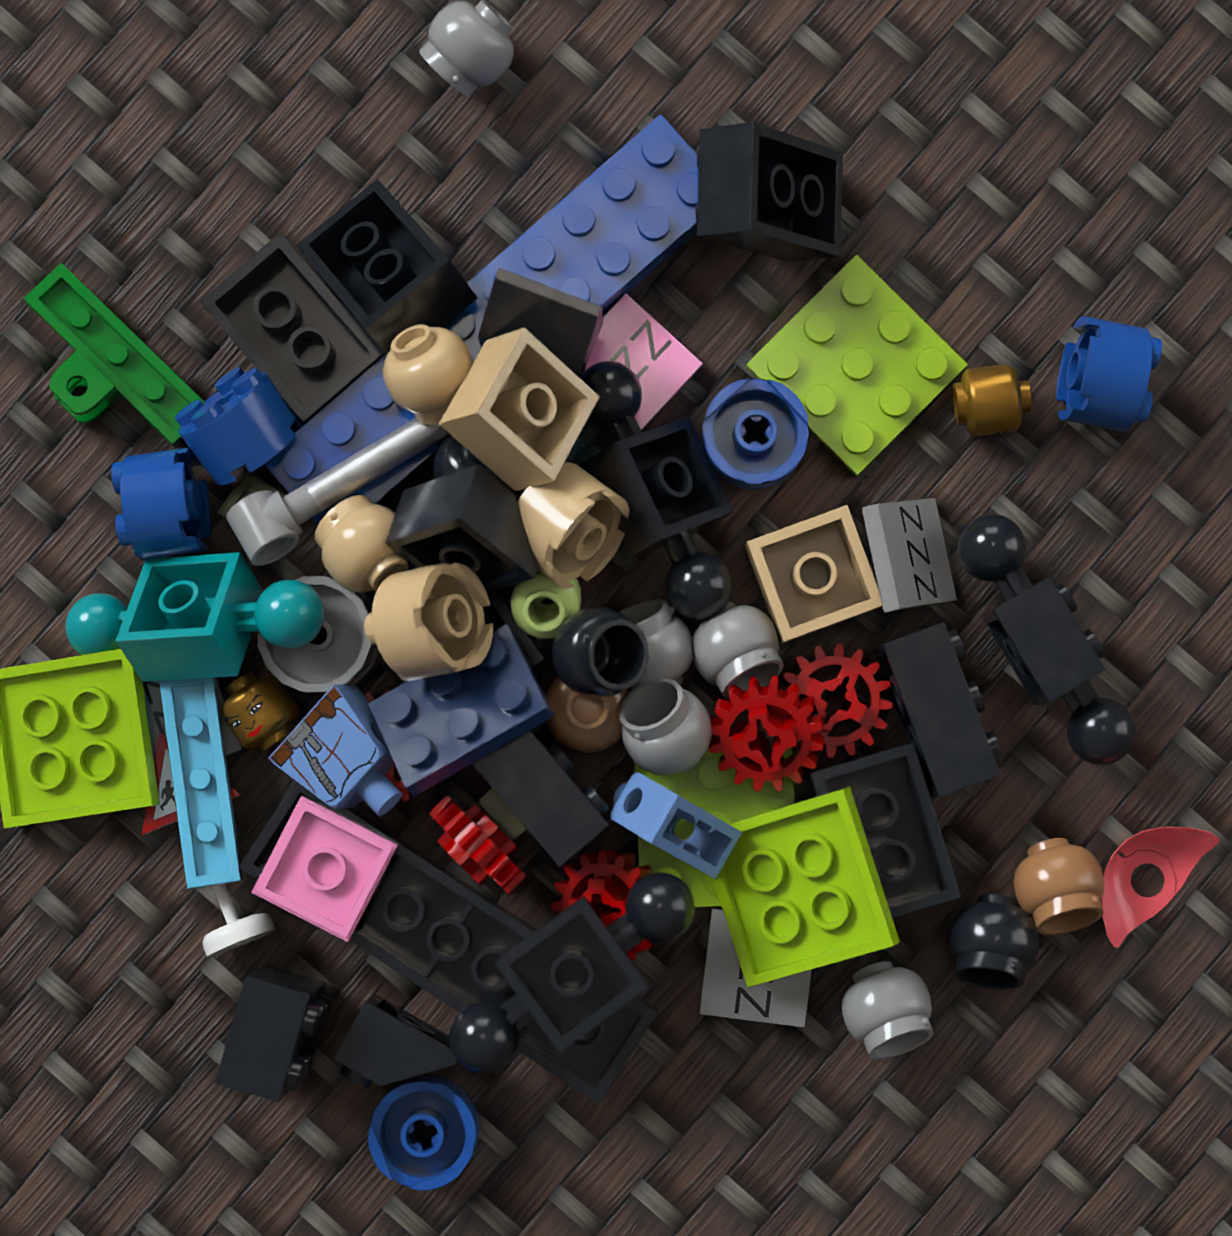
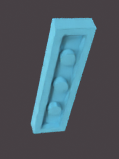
M215 677L159 681L187 889L242 882V869L239 868L241 862Z

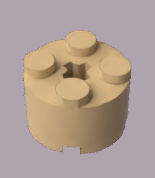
M571 462L563 463L553 482L533 487L528 486L519 500H517L537 570L559 587L566 589L574 587L568 580H573L580 576L588 581L608 564L621 545L625 535L618 529L621 515L629 520V506L627 502L588 472Z
M458 563L434 564L389 575L380 584L374 597L372 613L366 616L364 622V630L368 640L372 644L377 645L385 662L404 681L459 672L478 666L488 654L493 638V623L485 625L483 607L490 606L487 592L479 578L468 567Z

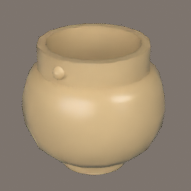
M415 325L402 331L392 341L391 350L387 354L383 366V379L390 396L397 405L413 413L418 422L424 425H435L441 421L474 360L466 343L453 331L442 327Z
M363 495L349 497L328 511L320 521L314 538L317 545L322 549L323 564L334 581L341 587L358 593L374 590L377 592L380 584L389 575L408 570L407 560L385 543L395 512L387 507L374 504L368 497Z

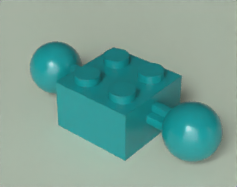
M240 552L156 558L145 560L128 607L113 595L106 593L89 594L79 599L71 607L66 618L65 630L70 645L80 655L121 649L142 682L238 676L252 632L259 631L274 646L284 649L299 648L311 642L320 632L324 621V608L316 591L309 585L297 580L278 581L263 591Z

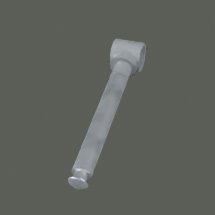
M415 417L282 497L279 491L273 493L272 491L264 490L241 499L228 511L226 519L253 565L261 566L272 563L288 554L298 544V535L303 532L300 524L442 440L450 433L439 424L424 425L418 422Z

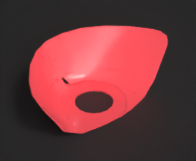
M1159 827L1141 831L1128 838L1112 854L1104 871V894L1101 901L1106 934L1114 948H1119L1127 934L1155 916L1174 898L1201 857L1219 844L1217 836L1208 831L1190 827ZM1119 852L1123 853L1124 857H1121ZM1146 863L1157 866L1164 876L1163 888L1152 897L1140 896L1131 885V876L1135 868Z

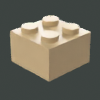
M521 328L485 341L439 425L514 491L526 489L528 486L533 487L555 480L600 396L527 329Z
M848 505L749 540L744 546L772 623L777 631L780 645L882 607L879 589Z

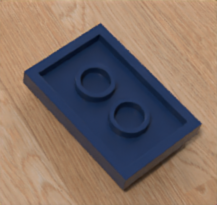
M508 624L493 631L489 652L478 666L459 672L407 681L368 704L404 786L413 796L420 794L555 716L515 632Z

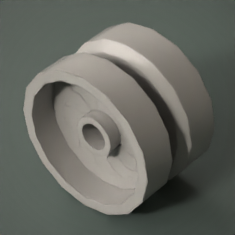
M302 576L296 579L309 585L319 595L324 608V621L321 628L326 629L327 638L323 641L317 639L316 636L311 642L302 647L284 649L269 643L258 631V648L266 668L282 684L302 692H328L334 684L356 686L362 684L378 668L382 658L377 645L372 644L368 640L364 630L365 618L368 614L372 613L374 599L367 592L358 593L341 587L332 577Z

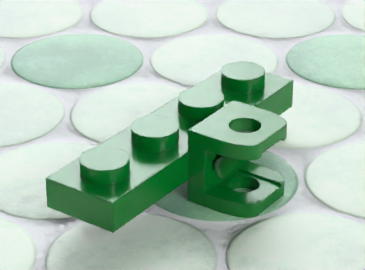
M60 263L23 298L25 303L75 351L54 372L50 379L49 387L54 393L55 400L80 424H87L100 417L120 398V395L175 448L183 440L178 433L180 425L175 420V416L180 410L195 400L200 399L202 403L205 402L71 271ZM80 387L88 388L83 395L73 396V392Z

